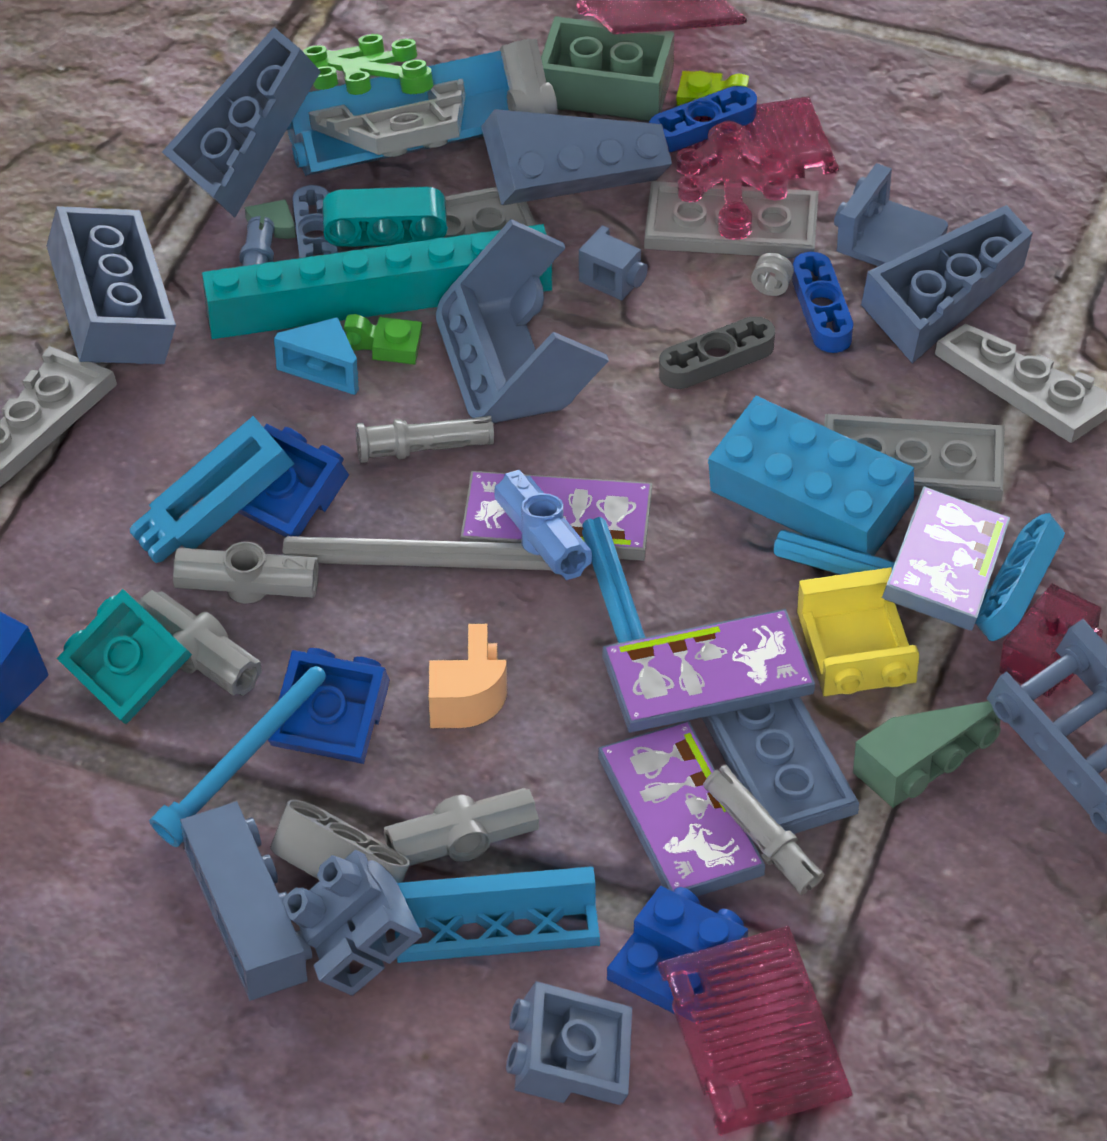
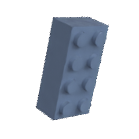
M57 206L46 246L79 362L165 364L176 323L140 210Z

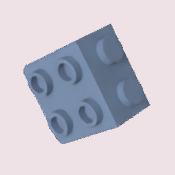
M876 163L866 178L861 177L858 180L850 200L847 203L842 202L836 212L834 225L838 227L837 252L875 266H880L945 235L948 223L938 217L890 201L892 168Z

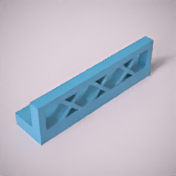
M594 867L397 883L418 927H426L436 934L428 943L412 944L397 957V963L600 946ZM586 914L587 930L566 931L556 924L563 916ZM528 919L537 925L528 935H515L506 929L513 920ZM477 923L487 930L479 939L466 940L455 933L463 924ZM395 931V940L400 935L397 931Z

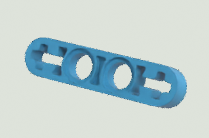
M1050 513L1036 517L1021 530L982 602L975 624L989 641H995L1006 636L1019 624L1064 538V530Z

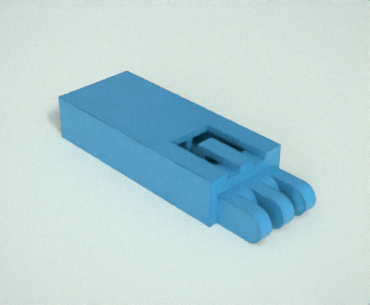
M252 416L149 504L151 509L130 527V533L136 540H139L140 546L148 552L149 557L155 563L164 561L181 545L184 548L196 549L295 463L258 420Z

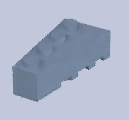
M274 27L167 145L162 153L235 218L321 71L298 46Z
M494 109L481 126L501 206L657 180L672 165L662 124Z
M1005 205L868 271L861 306L910 362L914 363L938 340L944 337L1024 267L1033 233Z

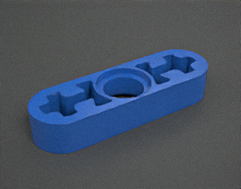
M732 86L658 113L650 119L649 123L662 124L669 152H674L751 123L756 118L757 95L750 88ZM698 116H707L712 118L713 120L708 122L695 121L693 118Z
M804 252L798 255L793 261L794 273L792 283L813 342L822 351L829 353L842 352L849 348L852 343L853 320L832 263L827 256L819 252ZM811 272H813L815 276H818V281L812 282L813 277L811 275ZM815 298H828L833 303L827 306H820L814 304L812 300ZM828 322H832L834 332L827 328Z

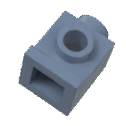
M603 225L579 249V282L621 301L634 287H640L646 278L648 265L641 262V249L610 236L609 228Z

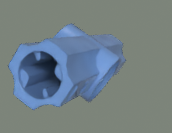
M520 470L505 473L502 481L495 486L494 496L495 500L522 532L523 548L529 553L540 555L555 574L562 575L565 580L581 576L583 570L592 562V551L563 517L564 505L562 500L557 496L545 494L530 476H525Z

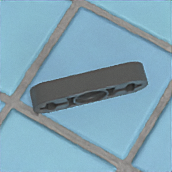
M747 317L666 348L659 357V378L664 385L670 388L684 389L766 358L774 350L775 327L765 318ZM713 348H721L726 350L728 354L722 357H713L708 355L706 351Z

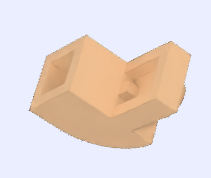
M468 624V660L429 661L430 728H467L476 726L494 717L504 705L507 697L506 660H498L497 643H488L487 624Z

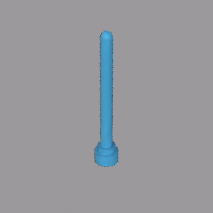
M318 666L311 667L180 803L173 802L169 807L163 805L149 819V823L156 833L170 845L179 847L183 842L180 819L196 815L325 681V671Z

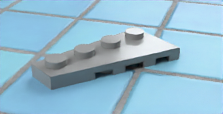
M966 323L937 341L936 356L1070 443L1107 420V391L1094 386L1095 378L1078 371L1073 377L1054 369V361L1039 354L1037 356H1024L1016 353L1015 344Z
M51 346L47 348L42 355L44 363L39 370L31 369L23 380L25 388L18 398H10L1 409L3 418L0 420V488L117 385L112 370L91 362H79L78 357Z

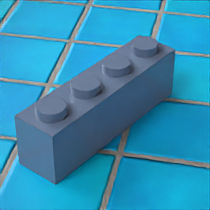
M237 801L180 819L184 850L249 1001L307 982L306 960L312 959L311 947L306 944L301 930L295 931L292 920H290L283 904V898L287 895V892L278 893L274 885L278 883V876L271 856L269 854L261 856L258 849L261 846V838L252 817L244 818Z

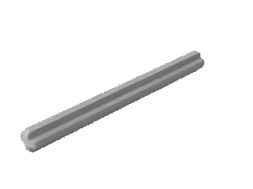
M287 536L283 542V555L318 557V563L552 570L540 555L527 552L523 548L522 543Z

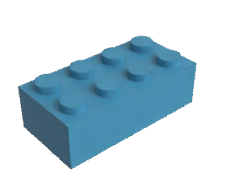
M758 396L753 398L708 458L710 490L807 537L873 556L914 501V467Z

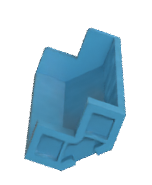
M501 50L428 66L432 71L434 85L463 79L466 97L460 136L448 139L447 144L484 136L481 126L494 109L508 110L507 92L509 85L504 70ZM386 77L370 79L371 90L359 95L347 93L346 84L330 89L308 92L287 128L297 168L302 167L305 176L389 158L383 156V154L377 155L313 130L310 124L309 112L344 104L354 116L427 101L429 100L428 92L420 94L403 93L401 91L400 79ZM423 145L408 148L405 154L429 148Z

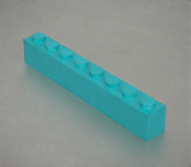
M544 224L528 226L546 234ZM500 230L202 272L211 338L218 339L301 327L338 317L339 321L346 320L347 315L351 314L371 317L438 307L439 301L445 292ZM552 264L539 277L543 292L552 290Z

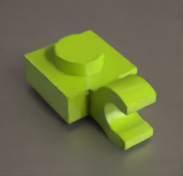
M682 71L676 96L677 106L732 86L748 87L749 76L733 74L723 81V73Z

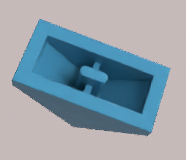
M338 317L278 332L274 337L277 370L353 395L358 392L357 358Z

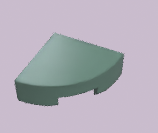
M286 199L245 207L247 222L252 217L261 216L259 229L263 230L264 219L267 217L275 225V238H296L295 225Z

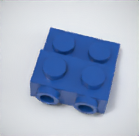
M266 423L264 426L265 430L295 464L238 513L284 537H299L317 509L326 512L349 474L342 464L343 457L333 449L325 445H321L317 449L307 444L306 438L289 427H284L281 431Z
M309 648L307 653L292 650L279 700L311 667H321L325 671L326 678L312 695L268 739L270 745L364 764L374 724L379 725L390 683L385 667H381L378 661L366 657H354L353 661L335 658L333 653L319 648Z
M660 885L635 918L634 933L607 967V980L696 1024L746 955L748 928L744 927L742 919L731 910L720 909L715 913L701 906L697 896L686 888L677 887L674 891H671Z

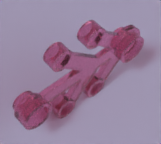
M725 121L713 126L709 130L708 142L697 150L685 148L677 153L676 169L680 174L686 175L678 181V196L685 202H697L702 199L703 193L723 180L725 205L718 213V231L720 235L727 239L739 240L749 236L752 231V212L743 203L741 180L760 190L764 197L769 200L784 199L788 194V178L779 172L785 168L786 153L782 148L776 146L760 147L749 140V131L744 126L733 121ZM743 155L759 163L761 169L770 174L765 175L739 160V156ZM716 156L722 158L720 162L700 176L695 175L701 171V166Z

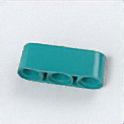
M433 187L342 189L327 194L322 204L324 237L330 244L340 247L385 246L444 238L448 229L445 196L440 190Z

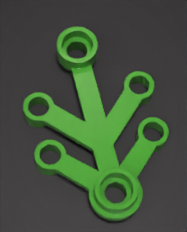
M379 34L362 36L358 40L359 46L331 51L327 50L325 46L314 45L303 50L306 56L321 71L314 82V88L325 90L337 86L336 70L343 72L347 93L352 95L364 94L371 90L369 75L400 79L401 91L406 94L424 93L431 90L434 86L431 68L426 66L424 60H413L417 57L416 43L413 39L394 41L391 44L392 50L384 52L383 38ZM397 61H399V62H405V63L402 64V66H396V65H389V64H388V63H393V62H397Z

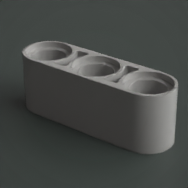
M299 800L287 802L270 846L274 854L318 880L319 867L330 856L333 855L345 859L355 849L364 853L368 861L373 860L381 864L389 871L397 883L403 882L410 864L409 860L401 853L323 809Z

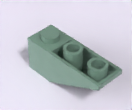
M989 701L892 717L856 741L853 773L894 808L908 797L915 798L919 796L931 781L944 772L951 773L956 770L964 758L977 749L989 747L1000 734L1001 719L995 714Z

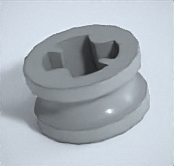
M763 254L758 258L751 275V282L763 294L769 296L782 295L786 292L793 276V265L786 257L780 254Z

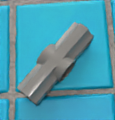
M537 39L520 40L500 47L509 85L507 92L508 110L557 115L556 96L551 83L546 82Z
M248 541L233 544L226 551L179 548L176 549L174 557L173 583L174 588L227 591L231 599L243 604L257 602L266 594L313 598L316 596L318 586V557L265 554L261 546Z
M151 590L140 598L139 604L193 654L180 667L182 671L192 674L198 670L231 695L240 694L244 696L254 688L257 678L262 673L261 661L228 639L224 627L214 616L207 612H202L196 616L162 591L157 593Z
M526 788L475 802L469 796L456 795L439 803L432 814L384 827V838L388 847L401 853L409 860V866L447 855L454 861L464 862L473 860L485 853L490 843L539 830V817L530 790H526Z

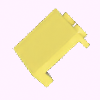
M891 567L799 581L797 613L823 696L852 694L857 691L883 687H899L904 684L916 683L919 663L917 646H909L895 603L882 598L892 572Z

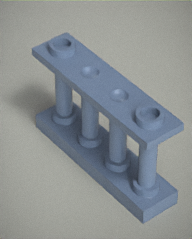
M1082 619L1068 629L1057 647L1056 652L1061 658L1021 686L1006 671L999 676L986 699L992 704V708L998 718L1008 723L1086 810L1094 826L1100 832L1107 834V783L1099 775L1100 772L1107 768V744L1085 759L1066 738L1105 709L1107 710V644ZM1072 673L1078 675L1093 694L1052 722L1034 700Z

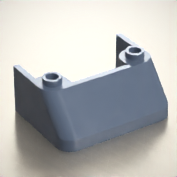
M512 219L508 221L445 292L439 301L436 311L437 324L468 414L472 418L490 415L493 423L564 409L609 361L607 354L555 332H552L537 350L535 349L527 323L540 312L544 303L543 287L539 277L564 251L565 245L555 238Z

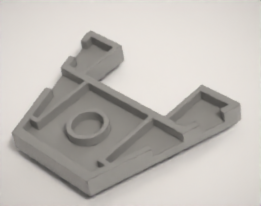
M463 79L435 84L431 90L427 91L429 99L427 101L354 116L344 104L309 112L311 128L377 155L383 154L386 157L403 155L407 152L408 148L421 145L426 148L440 147L447 144L448 139L460 136L466 97Z

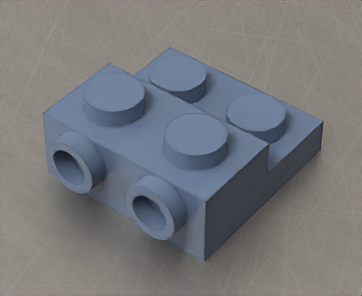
M535 981L524 999L518 998L515 1001L510 1015V1029L519 1031L518 1042H514L511 1046L506 1063L507 1073L516 1075L515 1091L564 1103L571 1093L621 1105L629 1093L632 1007Z

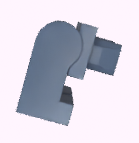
M356 849L345 859L333 855L330 856L319 867L317 874L319 882L310 890L295 887L283 898V904L290 920L299 925L306 944L314 947L317 952L319 961L314 964V968L319 981L351 996L385 968L382 961L390 964L422 937V933L394 877L381 864L373 860L368 861L366 855ZM390 928L400 933L396 940L387 942L386 932ZM353 960L364 964L361 970L355 974L350 972L349 967Z

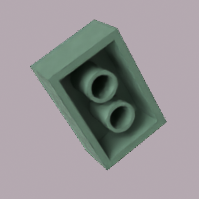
M555 16L541 60L546 82L551 83L556 96L557 109L650 121L654 115L662 111L674 70V32Z

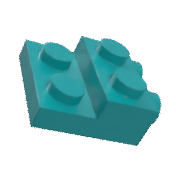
M122 589L117 595L107 598L97 610V616L84 630L77 631L66 641L64 651L56 659L120 721L127 724L193 654L130 594Z

